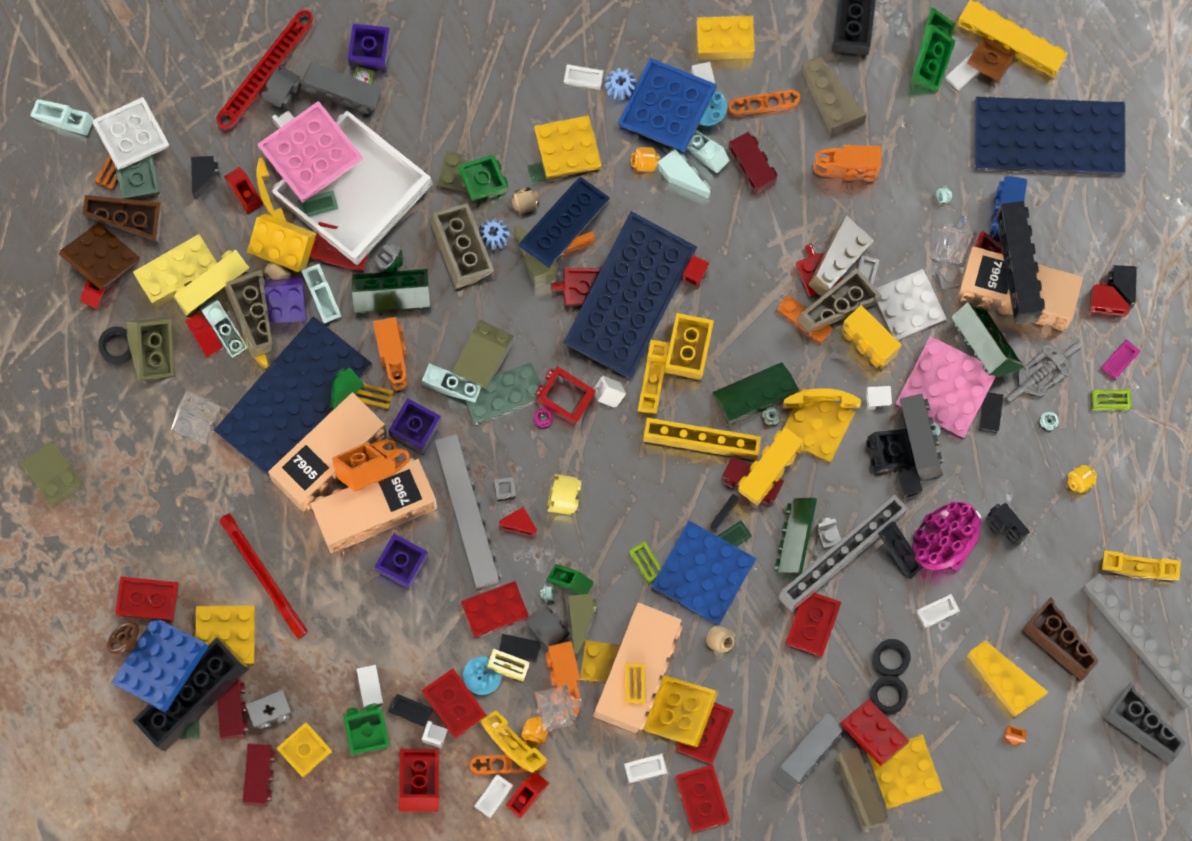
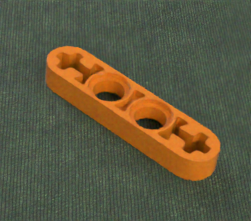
M785 90L734 98L729 102L728 112L731 116L741 117L793 109L799 105L800 94L796 90ZM790 95H792L793 98H796L793 103H791L790 100H787L789 99ZM776 98L779 103L776 106H771L768 100ZM758 101L760 107L753 109L750 107V102ZM744 102H747V104H746L747 110H745V107H742V106H744ZM734 104H737L738 107H740L739 111H736L735 108H733Z
M508 755L477 756L470 761V770L475 775L532 773L523 767L515 769L512 766L513 760ZM486 760H490L489 766L491 771H487V767H481V770L477 771L473 765L477 763L476 761H480L481 764H487ZM495 760L503 761L504 767L501 770L493 768L492 765ZM546 763L538 768L536 772H542L546 767Z

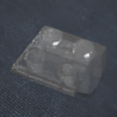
M186 391L177 408L171 430L203 445H207L223 414L221 406Z

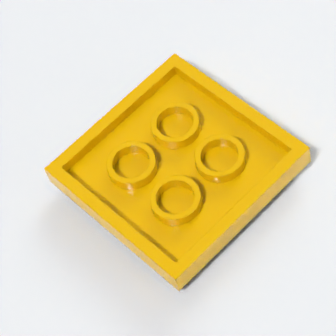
M589 115L534 126L547 180L602 169Z
M803 401L802 408L792 409L784 428L786 427L804 440L803 451L831 464L855 411L848 408H840V404L833 401Z
M196 606V638L209 645L218 637L225 641L246 665H255V606Z
M663 675L661 685L656 693L643 730L698 747L718 692Z
M923 734L908 739L910 742L883 766H880L867 753L886 810L942 791Z

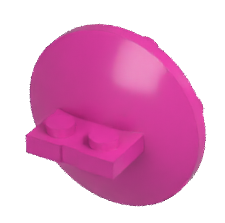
M952 501L934 512L928 513L924 517V521L919 529L914 532L913 551L916 554L915 559L927 569L939 570L951 567L953 570L959 571L966 557L978 542L982 526L978 511L968 503Z

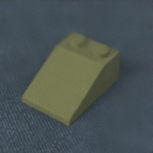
M515 225V239L519 245L520 241L528 233L519 225ZM519 247L535 288L556 281V274L558 273L557 261L548 268Z
M153 318L126 321L127 340L138 380L173 377L174 358L171 319Z
M479 320L452 373L487 389L509 353L514 335L483 320Z
M52 441L20 462L53 509L85 487Z
M592 593L568 596L572 645L576 660L579 659L593 622L594 614H597L596 599H592Z

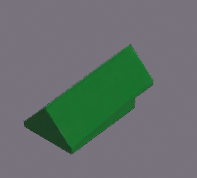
M931 8L911 83L938 92L956 42L951 38L956 23L935 8Z

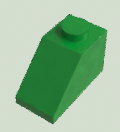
M342 368L335 374L336 378L332 381L330 408L332 411L352 392L355 394L364 386V383L351 368L346 370Z
M558 564L554 565L546 580L571 595L588 594L594 583L580 571Z

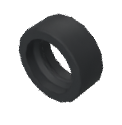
M114 326L101 334L98 347L102 357L107 362L120 365L132 359L129 344L127 351L120 356H112L107 352L106 342L112 336L121 335L127 339V329Z
M897 639L882 641L876 647L873 654L874 667L883 676L897 677L902 675L908 668L911 660L908 647ZM895 647L901 651L903 662L898 668L888 669L882 665L880 655L885 648Z
M894 676L879 678L873 684L870 691V700L884 714L899 712L906 704L908 698V689L905 683ZM893 684L899 689L900 700L896 705L885 706L879 701L877 693L882 685Z

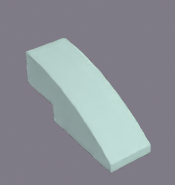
M37 99L30 115L42 122L83 135H88L92 120H94L88 112L74 110L67 105Z
M318 263L302 270V275L323 323L341 317L320 264Z

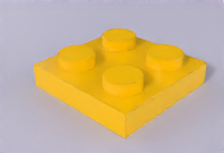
M586 640L580 679L606 683L620 645Z
M307 722L276 748L302 778L332 753V750Z

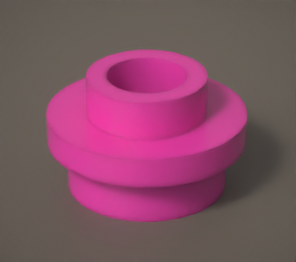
M546 408L538 409L534 414V422L539 427H547L553 421L551 411ZM542 415L547 417L545 421L540 420Z

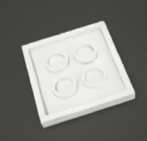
M144 97L92 120L118 170L169 147V143Z
M923 269L875 288L882 295L876 305L890 334L897 341L947 320Z

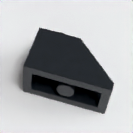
M214 156L191 157L192 194L194 199H198L216 180V173H219V162H215Z
M1114 265L1112 270L1108 271V282H1111L1110 286H1113L1130 308H1133L1136 303L1137 266Z

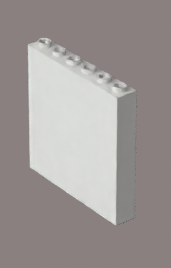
M346 111L336 119V124L363 156L364 160L303 203L284 179L278 181L273 186L271 192L274 199L312 230L318 232L322 238L337 248L339 252L355 265H358L433 183L429 175L350 112ZM322 222L338 226V228L335 230L323 226L320 227L318 223Z

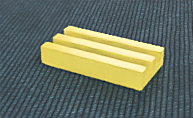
M493 649L487 669L523 682L530 662ZM495 656H496V657H499V658H502V659H504V660L513 662V663H515V664L521 665V666H523L524 668L522 669V668L517 667V666H514L513 664H510V663H508V662H504V661L498 660V659L495 658Z

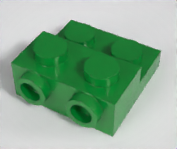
M494 154L458 166L471 201L483 197L491 198L506 192L508 181L500 171L501 164L498 159H495Z
M377 703L368 704L365 706L366 709L358 710L357 707L349 708L343 714L351 755L390 746L382 706H377Z

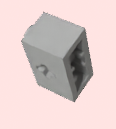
M283 690L246 705L255 729L265 730L271 727V723L287 721L289 716L292 715ZM267 708H271L273 710V715L269 716V714L267 713Z

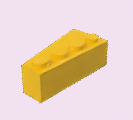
M786 427L775 434L773 444L765 447L761 453L763 457L759 462L756 460L752 464L750 474L747 477L743 476L738 483L740 486L739 493L757 506L772 489L773 481L777 482L782 477L785 471L784 467H790L797 455L796 452L800 454L804 450V440Z
M983 641L967 655L1013 718L1020 715L1048 693L1047 690L987 641Z

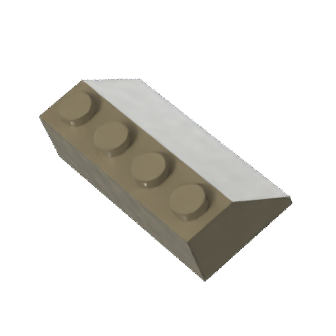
M468 203L432 213L429 222L455 289L474 284L494 272Z
M858 748L837 753L834 760L863 832L886 824V818H889L888 812L885 807H881L879 802L881 795L879 790L873 787L872 781H874L871 771L865 767L866 758L864 753L859 752Z

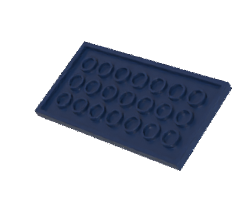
M976 97L975 170L1125 175V102Z
M631 211L563 344L631 379L697 246Z
M313 316L219 423L214 432L270 477L268 471L331 413L332 381L336 378L335 374L342 368L345 370L351 368L360 379L372 363Z

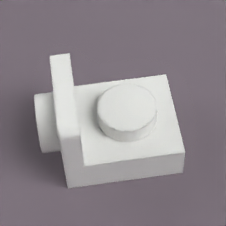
M824 518L816 526L823 550L834 547L841 541L836 526V519Z

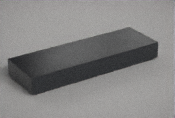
M891 521L878 533L906 578L911 579L923 568L915 559V552L895 522Z

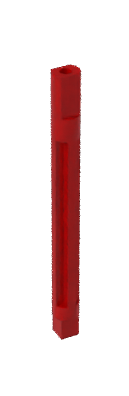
M230 513L223 515L219 522L265 588L280 614L297 639L304 637L309 631L292 605L289 604Z

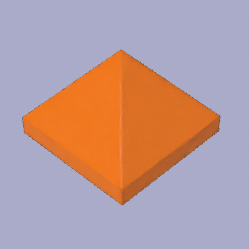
M1007 725L1006 738L1012 745L1025 743L1026 730Z

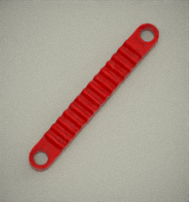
M301 10L294 16L220 110L216 121L222 130H230L237 124L246 111L250 109V106L254 104L255 99H258L259 94L263 92L276 68L279 70V65H284L286 60L290 58V55L294 53L296 47L304 40V37L314 25V17L310 11ZM303 16L310 18L307 24H301L299 20ZM229 116L231 122L229 124H222V117Z

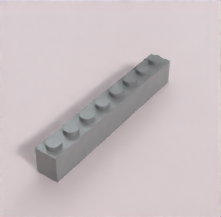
M457 434L435 440V446L476 589L499 584L498 578L501 577L499 566L495 567L493 559H496L494 548H489L488 541H491L488 529L484 530L483 523L486 521L483 511L479 512L477 506L480 504L478 493L474 494L472 489L475 486L473 475H468L467 469L470 468L468 458H464L462 451L465 450L462 439L458 440Z
M896 495L892 496L785 587L778 598L792 612L880 537L878 533L891 521L896 523L904 517L908 508Z
M1099 573L1082 588V591L1181 707L1185 709L1192 703V680Z

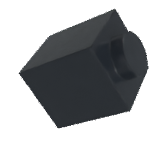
M904 468L899 471L896 481L902 500L920 495L923 489L916 468L912 470Z

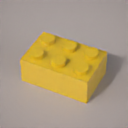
M753 16L697 17L698 60L754 58Z
M263 214L256 219L247 253L300 272L307 267L316 233L271 215Z
M862 305L844 321L842 328L843 336L848 341L852 340L857 345V350L870 358L869 361L874 367H879L883 370L898 356L902 344Z
M676 313L664 373L702 381L714 320Z

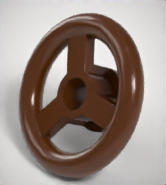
M126 622L116 628L108 639V651L111 654H120L133 650L137 645L136 639L139 635V626L135 622ZM119 644L121 647L115 649L113 645Z

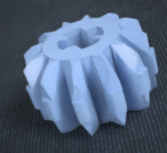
M617 68V73L611 70V76H606L607 83H605V88L608 89L609 95L614 94V99L621 96V100H624V95L631 97V92H634L636 88L634 85H636L637 81L633 79L634 74H627V68L623 72H621L620 68Z
M492 218L490 223L486 219L485 225L481 224L479 226L481 229L479 233L486 249L491 245L494 251L495 246L501 249L502 243H508L507 237H510V232L507 231L508 225H503V220H499L496 223V218ZM494 232L496 234L497 232V236L493 237V234L491 235L490 233Z

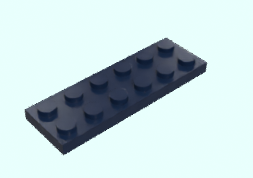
M580 176L520 241L518 246L550 268L608 203L610 197Z

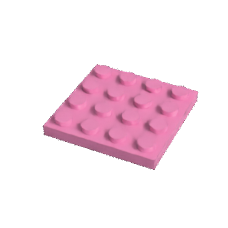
M319 101L257 144L302 203L364 160L363 156Z
M930 336L896 405L902 408L901 398L922 393L924 399L928 398L931 410H927L928 416H932L933 421L942 428L965 438L996 376L988 375L983 369V363L978 359Z

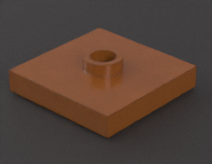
M983 37L967 64L1000 82L1016 54Z

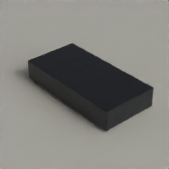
M987 393L982 404L979 430L999 432L1003 394Z
M735 494L731 495L711 523L713 531L717 532L738 503L739 497Z
M502 634L499 651L517 658L536 662L540 642Z
M396 694L389 713L426 727L433 708Z

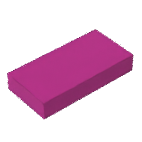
M1126 339L1101 368L1116 380L1141 351Z

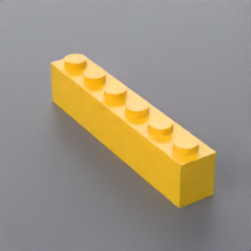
M970 0L957 25L981 38L986 37L1016 54L1015 57L1053 78L1057 75L1068 55L1063 48L1051 45L1045 38L1033 35L1030 30L1022 29L1014 21L1002 18L999 13L984 8L977 1L973 2Z
M647 418L643 442L756 461L758 459L761 437Z

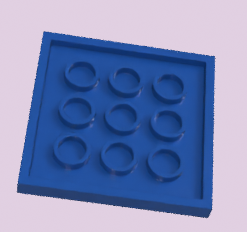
M650 58L618 125L685 153L717 85Z
M688 521L651 588L710 622L719 625L756 558L697 524Z
M152 619L111 683L166 713L207 650L208 645L160 619Z

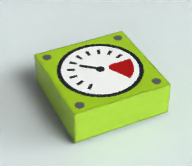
M357 66L353 77L372 84L375 71Z

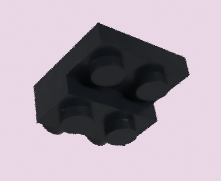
M907 429L874 432L868 436L866 447L868 450H871L872 458L870 463L871 467L875 468L876 473L891 472L896 469L916 466Z
M1006 502L1002 505L996 504L987 514L991 528L1000 534L1007 530V534L1013 542L1021 544L1030 533Z

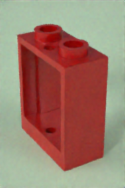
M557 366L553 370L550 369L546 374L545 379L547 381L544 386L540 385L537 389L535 401L574 425L579 421L596 390ZM558 375L584 391L572 413L545 397Z

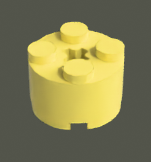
M554 474L552 478L554 485L550 487L549 508L547 511L571 516V514L577 511L579 500L575 498L578 492H580L581 481L577 477Z

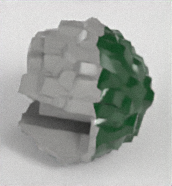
M386 243L373 260L379 270L395 272L399 267L403 266V253L394 243Z

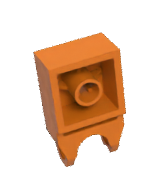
M843 145V148L820 150L816 153L813 172L819 176L843 178L846 181L864 179V181L872 182L878 180L881 170L882 146ZM821 154H826V155L829 156V157L819 158V156H820ZM817 165L827 170L823 172L819 171L817 169Z
M396 317L373 321L382 368L386 367L389 384L395 391L405 390L408 379L404 357H407L405 342L400 341V339H404L401 322L397 323ZM397 376L402 377V378L399 379V380H395V379H394V378L397 377ZM404 383L400 387L395 386V384Z
M386 439L370 445L363 443L332 457L336 477L352 490L359 491L398 472L408 463L410 457L407 450L397 449L395 441ZM388 444L392 445L391 450H385L384 447ZM404 453L403 461L396 462L395 458Z
M572 642L548 646V652H546L548 668L552 667L550 679L552 687L556 686L562 711L568 717L578 715L580 710L578 690L580 676ZM574 701L576 706L569 708L566 706V703Z

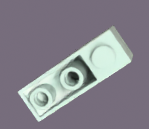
M695 131L687 150L706 167L718 173L730 161L724 148L699 131Z
M674 149L657 162V169L669 183L707 199L710 197L711 188L709 184L698 177V171L693 166L690 167L687 164V159L681 152L678 153Z
M212 298L198 308L232 358L248 348L217 299Z
M430 363L421 382V386L435 392L474 403L482 387Z

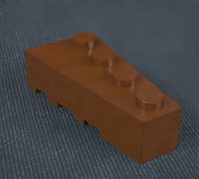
M85 195L83 215L86 218L159 243L163 206L160 202Z
M1050 597L1022 631L1080 681H1083L1099 660L1087 644L1080 639L1076 629L1069 624L1064 613L1054 604L1055 601Z

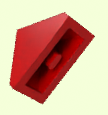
M981 231L975 247L1003 255L1001 245L987 233Z
M524 507L499 521V528L537 537V529Z

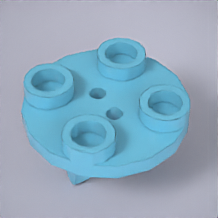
M714 92L699 123L700 125H715L726 115L727 102L720 92Z
M484 656L476 657L469 661L463 672L464 684L468 690L479 696L489 695L494 692L502 680V674L487 669L489 658Z

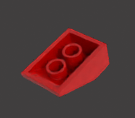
M400 749L399 811L439 812V749Z

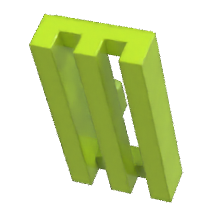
M1131 390L1091 391L1092 410H1131ZM1097 395H1127V398H1097ZM1127 402V404H1097V403Z
M646 541L629 550V554L646 582L650 584L656 579L658 574L654 572L641 548L644 547L658 572L662 568ZM637 551L640 555L641 559L643 560L644 564L646 565V567L652 575L651 578L648 576L647 572L645 571L644 567L642 566L634 552Z

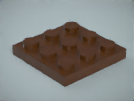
M99 222L62 248L59 253L62 258L100 290L104 289L140 260L136 253Z

